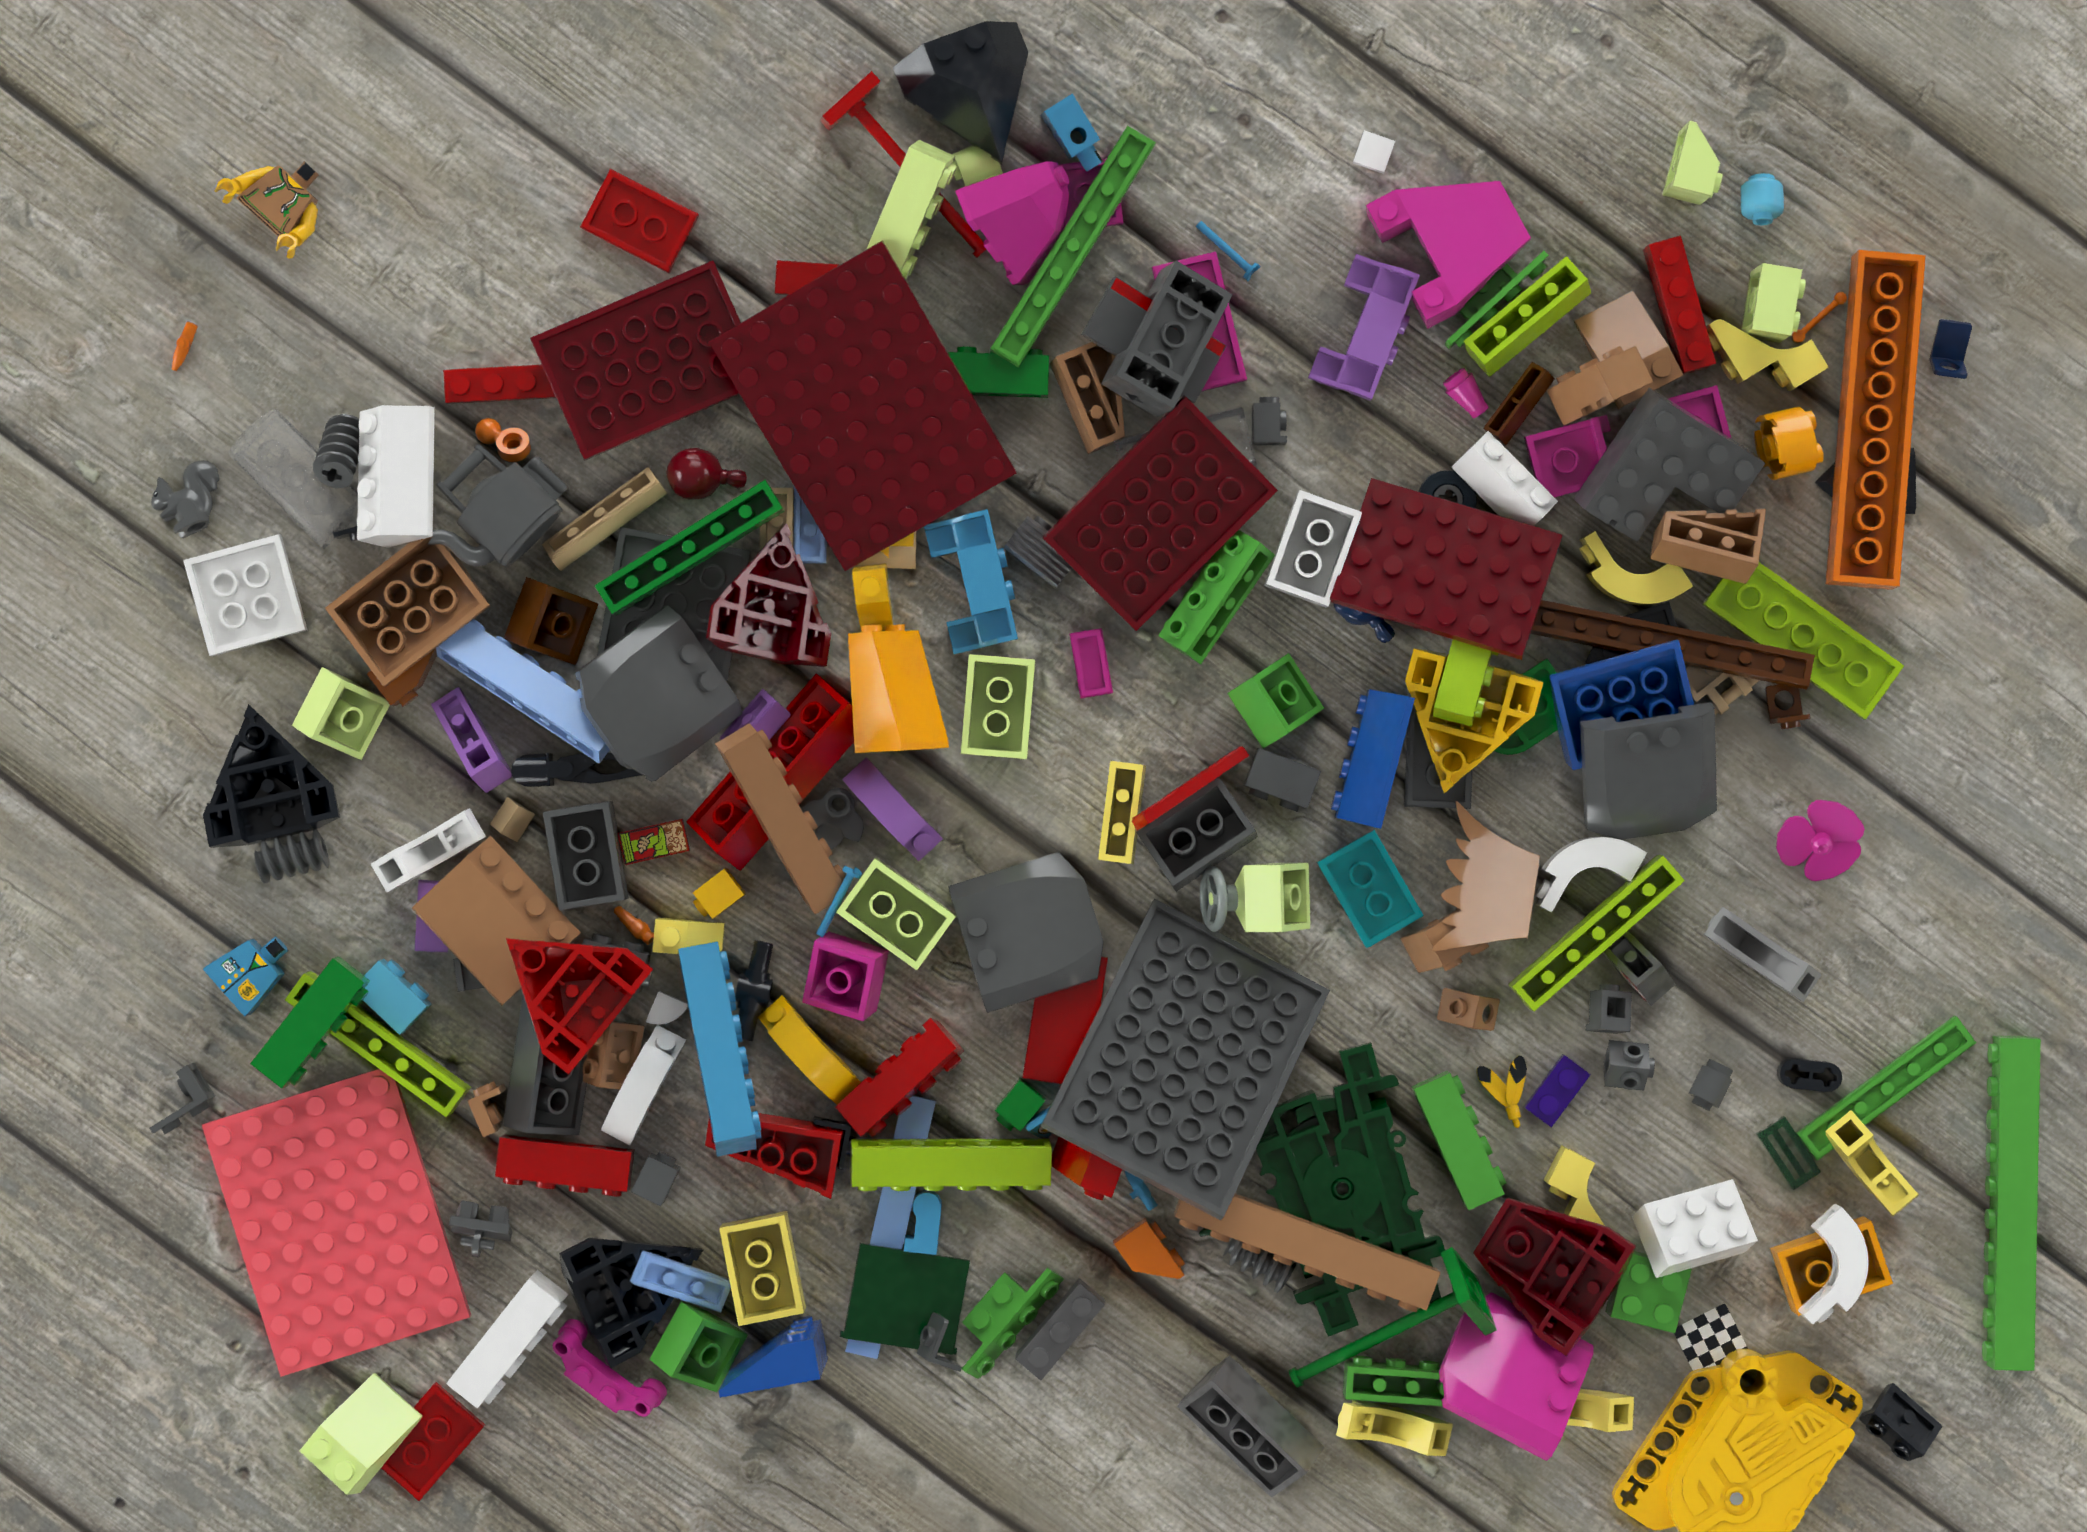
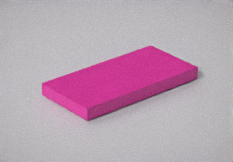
M1216 251L1178 260V262L1225 289ZM1173 262L1153 266L1152 272L1154 280L1156 279L1160 270H1162L1163 268H1165ZM1228 303L1212 334V337L1227 346L1201 392L1247 381Z

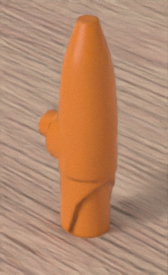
M189 321L186 322L183 332L176 343L172 370L177 371L184 362L198 328L197 324Z

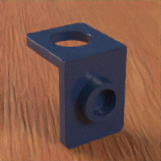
M1945 319L1939 320L1929 358L1935 375L1961 379L1967 378L1968 373L1964 364V358L1972 330L1971 323ZM1941 366L1952 367V368H1954V369H1956V370L1945 369V368H1943V367H1941Z

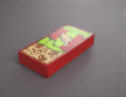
M683 819L618 833L625 865L690 851Z

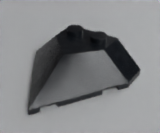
M984 21L923 43L893 67L903 96L914 106L918 105L930 113L932 118L973 146L977 145L989 153L991 158L1002 165L1022 76L1028 58V49L1017 22Z
M248 704L244 714L245 719L238 735H235L216 781L217 786L210 803H207L203 813L210 848L253 845L264 840L270 841L277 837L283 838L290 834L292 836L303 831H313V829H318L340 818L334 785Z
M587 1238L559 1253L563 1276L589 1334L610 1368L641 1353L647 1343L645 1339L655 1323L658 1324L674 1299V1297L634 1285L630 1282L642 1250L691 1266L694 1260L697 1261L703 1252L702 1248Z

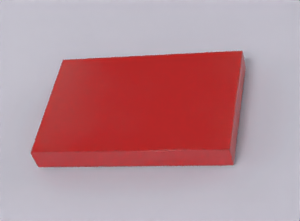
M610 169L580 228L669 274L699 214Z
M437 1382L432 1385L413 1407L423 1417L381 1467L383 1471L418 1501L423 1498L485 1426L480 1419Z

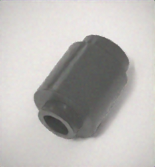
M1709 1059L1706 1066L1702 1065L1689 1091V1094L1694 1097L1692 1103L1710 1111L1712 1106L1719 1108L1732 1082L1730 1076L1733 1070Z

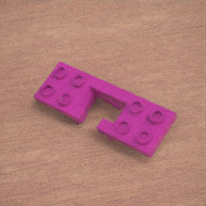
M1717 385L1667 398L1731 438ZM1607 415L1524 437L1534 477L1554 498L1578 492L1606 452L1607 447L1603 433L1611 431Z

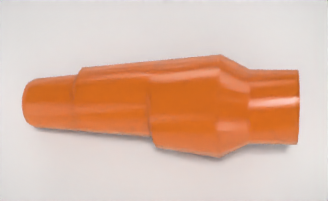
M621 906L615 907L614 913L636 939L642 940L647 945L653 942L654 933L650 930L647 923L639 918H635Z

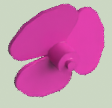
M1815 800L1807 809V815L1811 824L1802 816H1793L1785 820L1777 833V852L1781 861L1788 866L1800 865L1811 854L1804 866L1805 876L1811 881H1821L1838 876L1848 870L1861 854V846L1857 840L1861 839L1864 835V825L1851 809L1838 802Z

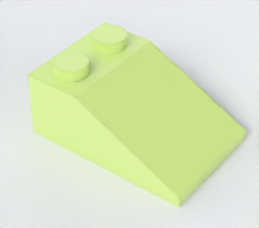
M373 1373L318 1427L299 1451L346 1495L361 1493L423 1416L376 1373Z

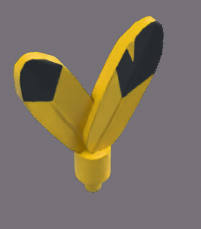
M1517 1056L1511 1062L1506 1085L1491 1069L1484 1066H1479L1476 1069L1479 1082L1494 1099L1505 1107L1508 1120H1512L1515 1128L1520 1127L1519 1118L1521 1113L1518 1102L1522 1095L1527 1072L1526 1062L1522 1056Z

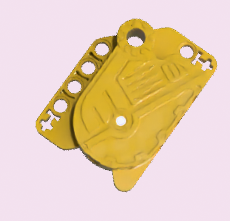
M1737 1349L1730 1352L1720 1365L1691 1371L1685 1377L1615 1484L1612 1491V1499L1620 1510L1652 1530L1676 1527L1679 1532H1791L1799 1524L1805 1514L1804 1511L1815 1494L1819 1493L1827 1481V1476L1838 1459L1842 1458L1853 1441L1855 1432L1850 1427L1862 1410L1863 1400L1861 1395L1793 1350L1762 1356L1751 1349ZM1756 1369V1381L1751 1386L1742 1388L1740 1386L1741 1376L1745 1371ZM1817 1375L1825 1376L1828 1381L1826 1390L1821 1393H1814L1810 1388L1811 1380ZM1697 1377H1705L1709 1382L1708 1390L1703 1394L1692 1392L1691 1383ZM1834 1390L1846 1398L1852 1394L1851 1401L1854 1403L1851 1409L1845 1407L1843 1410H1840L1842 1408L1841 1402L1831 1396ZM1680 1404L1688 1405L1691 1410L1689 1419L1684 1422H1678L1673 1417L1674 1408ZM1661 1432H1668L1673 1437L1672 1445L1665 1450L1658 1449L1655 1445V1438ZM1643 1460H1651L1655 1465L1654 1473L1649 1477H1641L1637 1473V1466ZM1632 1475L1639 1483L1645 1486L1641 1489L1636 1485L1632 1493L1636 1497L1633 1502L1627 1500L1623 1504V1498L1620 1493L1622 1490L1630 1491L1634 1483L1628 1479Z

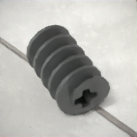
M348 414L335 415L325 425V431L322 434L316 459L313 462V472L320 482L329 487L345 488L353 482V475L359 463V418Z
M317 828L313 829L312 839L310 840L303 831L300 832L299 842L297 843L290 834L287 835L286 845L283 846L277 837L274 838L273 848L270 849L264 840L261 841V850L258 852L255 850L254 852L256 868L263 883H268L271 875L275 880L282 879L284 872L288 877H293L297 869L301 874H306L309 871V866L314 871L321 870L322 862L329 868L326 845Z
M1232 1238L1223 1256L1227 1253L1231 1254L1229 1265L1232 1266L1238 1260H1241L1240 1271L1242 1273L1251 1266L1253 1268L1251 1278L1256 1279L1260 1274H1264L1263 1285L1266 1287L1274 1280L1276 1282L1274 1292L1278 1293L1289 1280L1297 1262L1289 1266L1272 1259L1274 1254L1261 1249L1260 1254L1250 1252L1241 1247L1243 1242Z

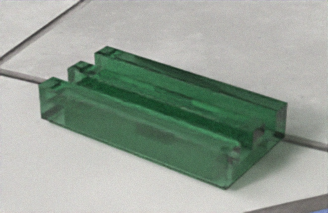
M1785 1116L1780 1117L1778 1121L1771 1123L1766 1129L1756 1133L1791 1189L1795 1190L1821 1173ZM1781 1127L1784 1128L1810 1168V1171L1805 1173L1780 1135L1778 1129ZM1772 1134L1799 1175L1798 1179H1794L1769 1141V1135Z

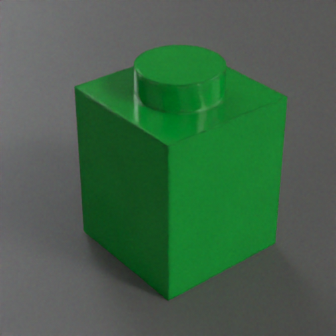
M1019 1078L995 1107V1112L999 1114L996 1120L1009 1131H1012L1015 1127L1021 1132L1046 1101V1098L1023 1079Z

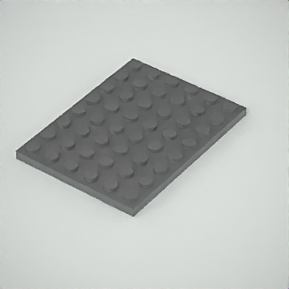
M1154 899L1040 1127L1201 1211L1222 1220L1330 990L1218 931H1210L1206 925Z

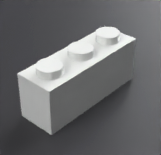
M1489 431L1451 467L1499 516L1534 526L1558 502Z

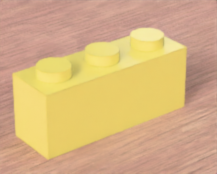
M1110 761L1098 860L1134 864L1138 834L1131 821L1141 811L1146 771L1145 765Z

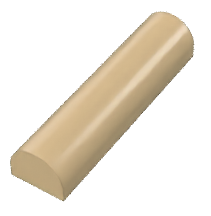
M649 467L645 468L545 541L542 546L551 561L562 571L668 493Z

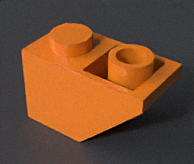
M1144 1218L1113 1240L1115 1247L1132 1271L1180 1279L1184 1276V1271L1181 1268L1185 1265L1184 1260L1175 1248L1170 1251L1162 1242L1166 1235L1156 1221L1150 1224Z

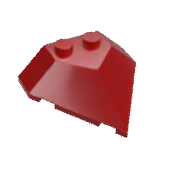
M506 938L542 1054L569 1075L631 1000L653 971V968L627 948Z

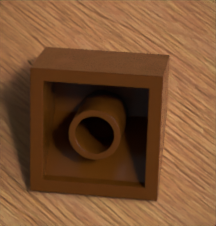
M526 577L504 639L576 665L599 603Z

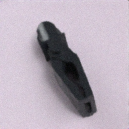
M610 752L603 758V760H616ZM553 753L527 754L517 758L512 764L511 769L514 780L518 784L527 787L554 786V778L562 781L594 784L643 776L633 769H626L613 774H602L591 768L598 763L584 753L560 757L557 761H553Z

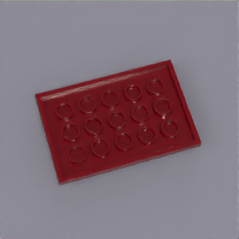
M713 260L530 338L584 461L740 395L709 343L710 340L741 323Z
M1184 395L1177 402L1175 408L1167 412L1042 538L1137 631L1278 490Z
M1371 478L1360 509L1362 515L1341 574L1336 578L1330 596L1331 602L1522 660L1562 541V534Z

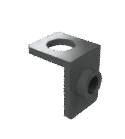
M933 1312L928 1325L921 1332L917 1354L929 1362L961 1372L962 1366L955 1361L937 1355L949 1320Z

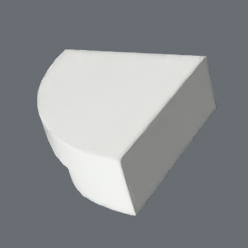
M658 991L646 1022L657 1025L670 1023L687 1010L688 1004Z

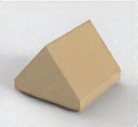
M507 797L490 825L502 835L518 842L536 814Z

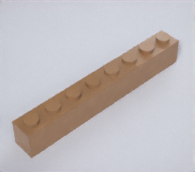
M1236 1193L1222 1220L1180 1199L1174 1211L1175 1217L1180 1219L1178 1224L1195 1231L1201 1226L1211 1230V1237L1224 1242H1229L1230 1238L1243 1242L1241 1245L1243 1249L1256 1254H1260L1261 1249L1274 1254L1272 1259L1289 1266L1295 1261L1305 1265V1272L1318 1277H1323L1324 1273L1337 1277L1336 1283L1350 1289H1354L1355 1284L1368 1289L1366 1294L1383 1301L1386 1300L1387 1296L1399 1300L1398 1306L1412 1312H1417L1418 1308L1427 1311L1440 1276V1271L1435 1267Z

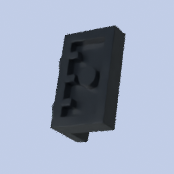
M1894 1383L1886 1385L1871 1410L1863 1412L1859 1417V1420L1866 1425L1869 1433L1881 1438L1891 1447V1451L1897 1457L1906 1461L1924 1456L1943 1427Z

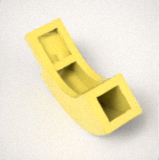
M1596 531L1580 539L1583 545L1579 548L1581 554L1589 565L1594 563L1597 567L1586 574V576L1601 592L1619 602L1632 605L1656 604L1673 599L1693 587L1685 572L1679 566L1665 563L1648 574L1630 573L1618 566Z
M1852 1110L1825 1131L1828 1140L1845 1164L1892 1217L1918 1197L1919 1194L1883 1154L1874 1141V1135Z
M1580 1389L1567 1425L1588 1427L1605 1432L1633 1430L1634 1397L1607 1391Z
M1352 1400V1403H1343L1342 1411L1338 1416L1336 1436L1344 1439L1373 1440L1389 1443L1427 1456H1446L1453 1424L1411 1410L1379 1403Z

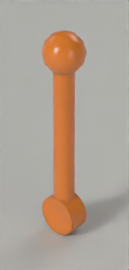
M1844 292L1836 293L1834 300L1801 330L1798 329L1797 332L1792 333V340L1796 343L1804 341L1806 333L1835 307L1846 303L1847 295Z

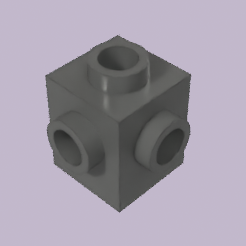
M1609 1040L1603 1061L1604 1086L1644 1091L1647 1078H1653L1655 1059L1649 1058V1044Z

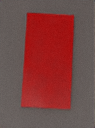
M1101 956L1098 979L1035 998L1022 1078L1062 1084L1101 1006L1108 957Z

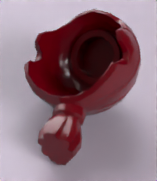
M688 448L675 454L669 461L666 471L667 480L672 490L682 498L689 500L705 499L711 496L720 484H728L738 489L745 487L747 481L745 471L740 469H722L718 458L714 454L700 448Z

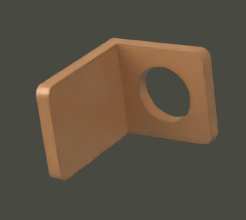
M1444 988L1442 990L1437 1019L1472 1029L1493 1031L1500 1000ZM1489 1005V1017L1483 1022V1010Z

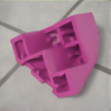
M1046 161L1021 167L955 191L967 223L973 231L979 229L987 238L984 241L985 248L996 263L1002 261L1006 270V277L1012 285H1025L1031 281L1064 230L1069 200L1067 188L1069 179L1065 169L1061 165L1059 166L1058 162Z

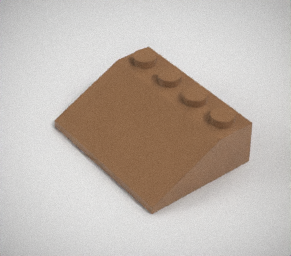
M432 537L408 543L325 607L326 611L383 687H386L490 607V604L453 551L446 545L428 544Z
M491 835L412 907V910L501 1006L522 989L506 938L572 944L581 933Z

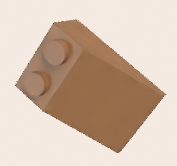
M1634 291L1574 321L1592 359L1597 358L1599 362L1604 360L1602 354L1618 346H1621L1623 351L1634 346L1637 347L1653 382L1615 401L1618 409L1642 398L1648 388L1655 391L1683 376L1668 344Z

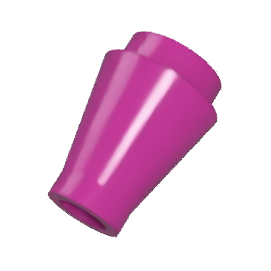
M1465 368L1456 371L1443 382L1447 389L1445 393L1464 408L1473 419L1489 408L1472 372L1468 373Z

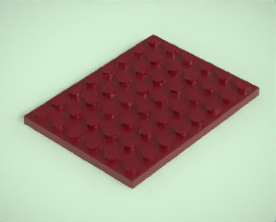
M883 240L709 341L844 571L849 570L1017 473Z

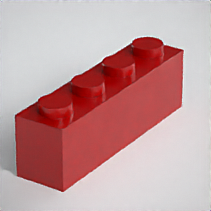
M1681 235L1648 244L1643 249L1672 354L1683 375L1712 367L1716 364Z
M504 1134L499 1137L495 1177L503 1178V1183L510 1185H523V1180L535 1181L538 1188L556 1189V1184L569 1185V1191L588 1193L589 1188L602 1189V1195L620 1197L622 1192H627L631 1187L635 1149Z

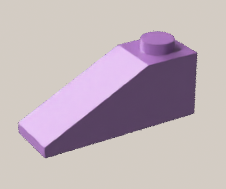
M459 687L431 704L468 774L485 793H488L512 777L511 769L501 751Z

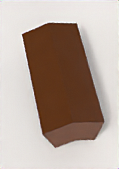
M1531 362L1483 429L1486 432L1489 431L1505 447L1555 380L1554 377L1543 367ZM1538 375V377L1536 378V380L1534 381V383L1531 385V387L1528 389V391L1525 393V395L1523 396V398H1522L1521 400H1519V399L1521 398V396L1523 395V393L1526 391V389L1529 387V385L1532 383V381L1534 380V378ZM1515 406V408H1514V410L1512 411V413L1509 415V417L1506 419V421L1503 423V425L1501 426V428H1500V429L1498 430V432H1497L1496 430L1499 428V426L1501 425V423L1504 421V419H1505V418L1507 417V415L1510 413V411L1512 410V408Z

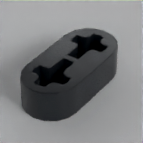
M1788 1058L1782 1061L1777 1069L1779 1081L1784 1086L1792 1089L1832 1092L1842 1082V1072L1839 1067L1826 1061ZM1796 1064V1069L1806 1072V1077H1795L1794 1082L1791 1083L1790 1077L1785 1076V1071L1791 1070L1792 1065ZM1825 1068H1828L1829 1073L1834 1074V1079L1828 1080L1827 1086H1824L1822 1080L1813 1078V1073H1824Z

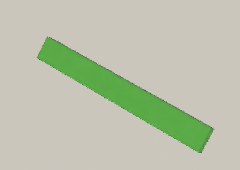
M1127 125L992 345L991 352L1018 368L1020 367L1155 147V141Z

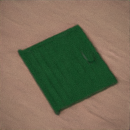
M860 1243L844 1331H840V1337L918 1350L921 1332L928 1325L931 1314L935 1312L949 1320L937 1353L956 1355L957 1348L954 1347L970 1260L941 1255L903 1252V1249Z

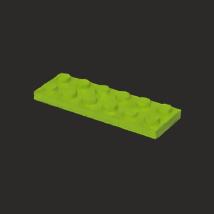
M1760 562L1746 584L1721 578L1702 604L1755 643L1815 655L1810 682L1863 720L1868 718L1904 667L1899 661Z

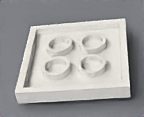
M281 534L183 560L209 656L223 654L308 630Z

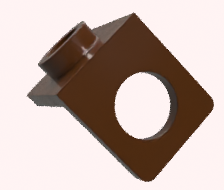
M1781 684L1766 686L1765 692L1770 724L1780 723L1781 729L1801 727L1800 720L1811 719L1810 714H1803L1799 688ZM1783 690L1788 691L1793 697V704L1787 710L1779 709L1774 702L1776 694Z

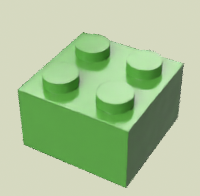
M1634 1251L1627 1270L1608 1298L1605 1312L1613 1318L1675 1333L1692 1269L1656 1278L1647 1254Z

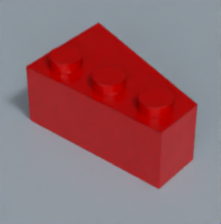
M1058 1136L1052 1152L1051 1167L1080 1187H1083V1190H1085L1084 1194L1098 1200H1103L1104 1195L1112 1198L1122 1169Z

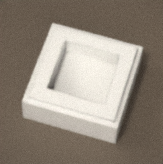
M1364 130L1353 164L1384 174L1395 141Z

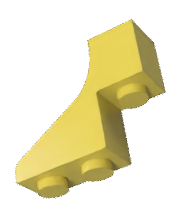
M1721 319L1715 320L1706 326L1713 352L1718 351L1724 361L1721 363L1724 373L1730 380L1735 379L1737 384L1772 364L1775 368L1772 374L1780 387L1786 386L1787 390L1791 391L1829 368L1812 339L1795 348L1776 349Z
M1561 1145L1544 1178V1181L1551 1185L1548 1191L1565 1200L1568 1195L1572 1196L1563 1214L1604 1225L1591 1206L1587 1193L1588 1179L1595 1163Z

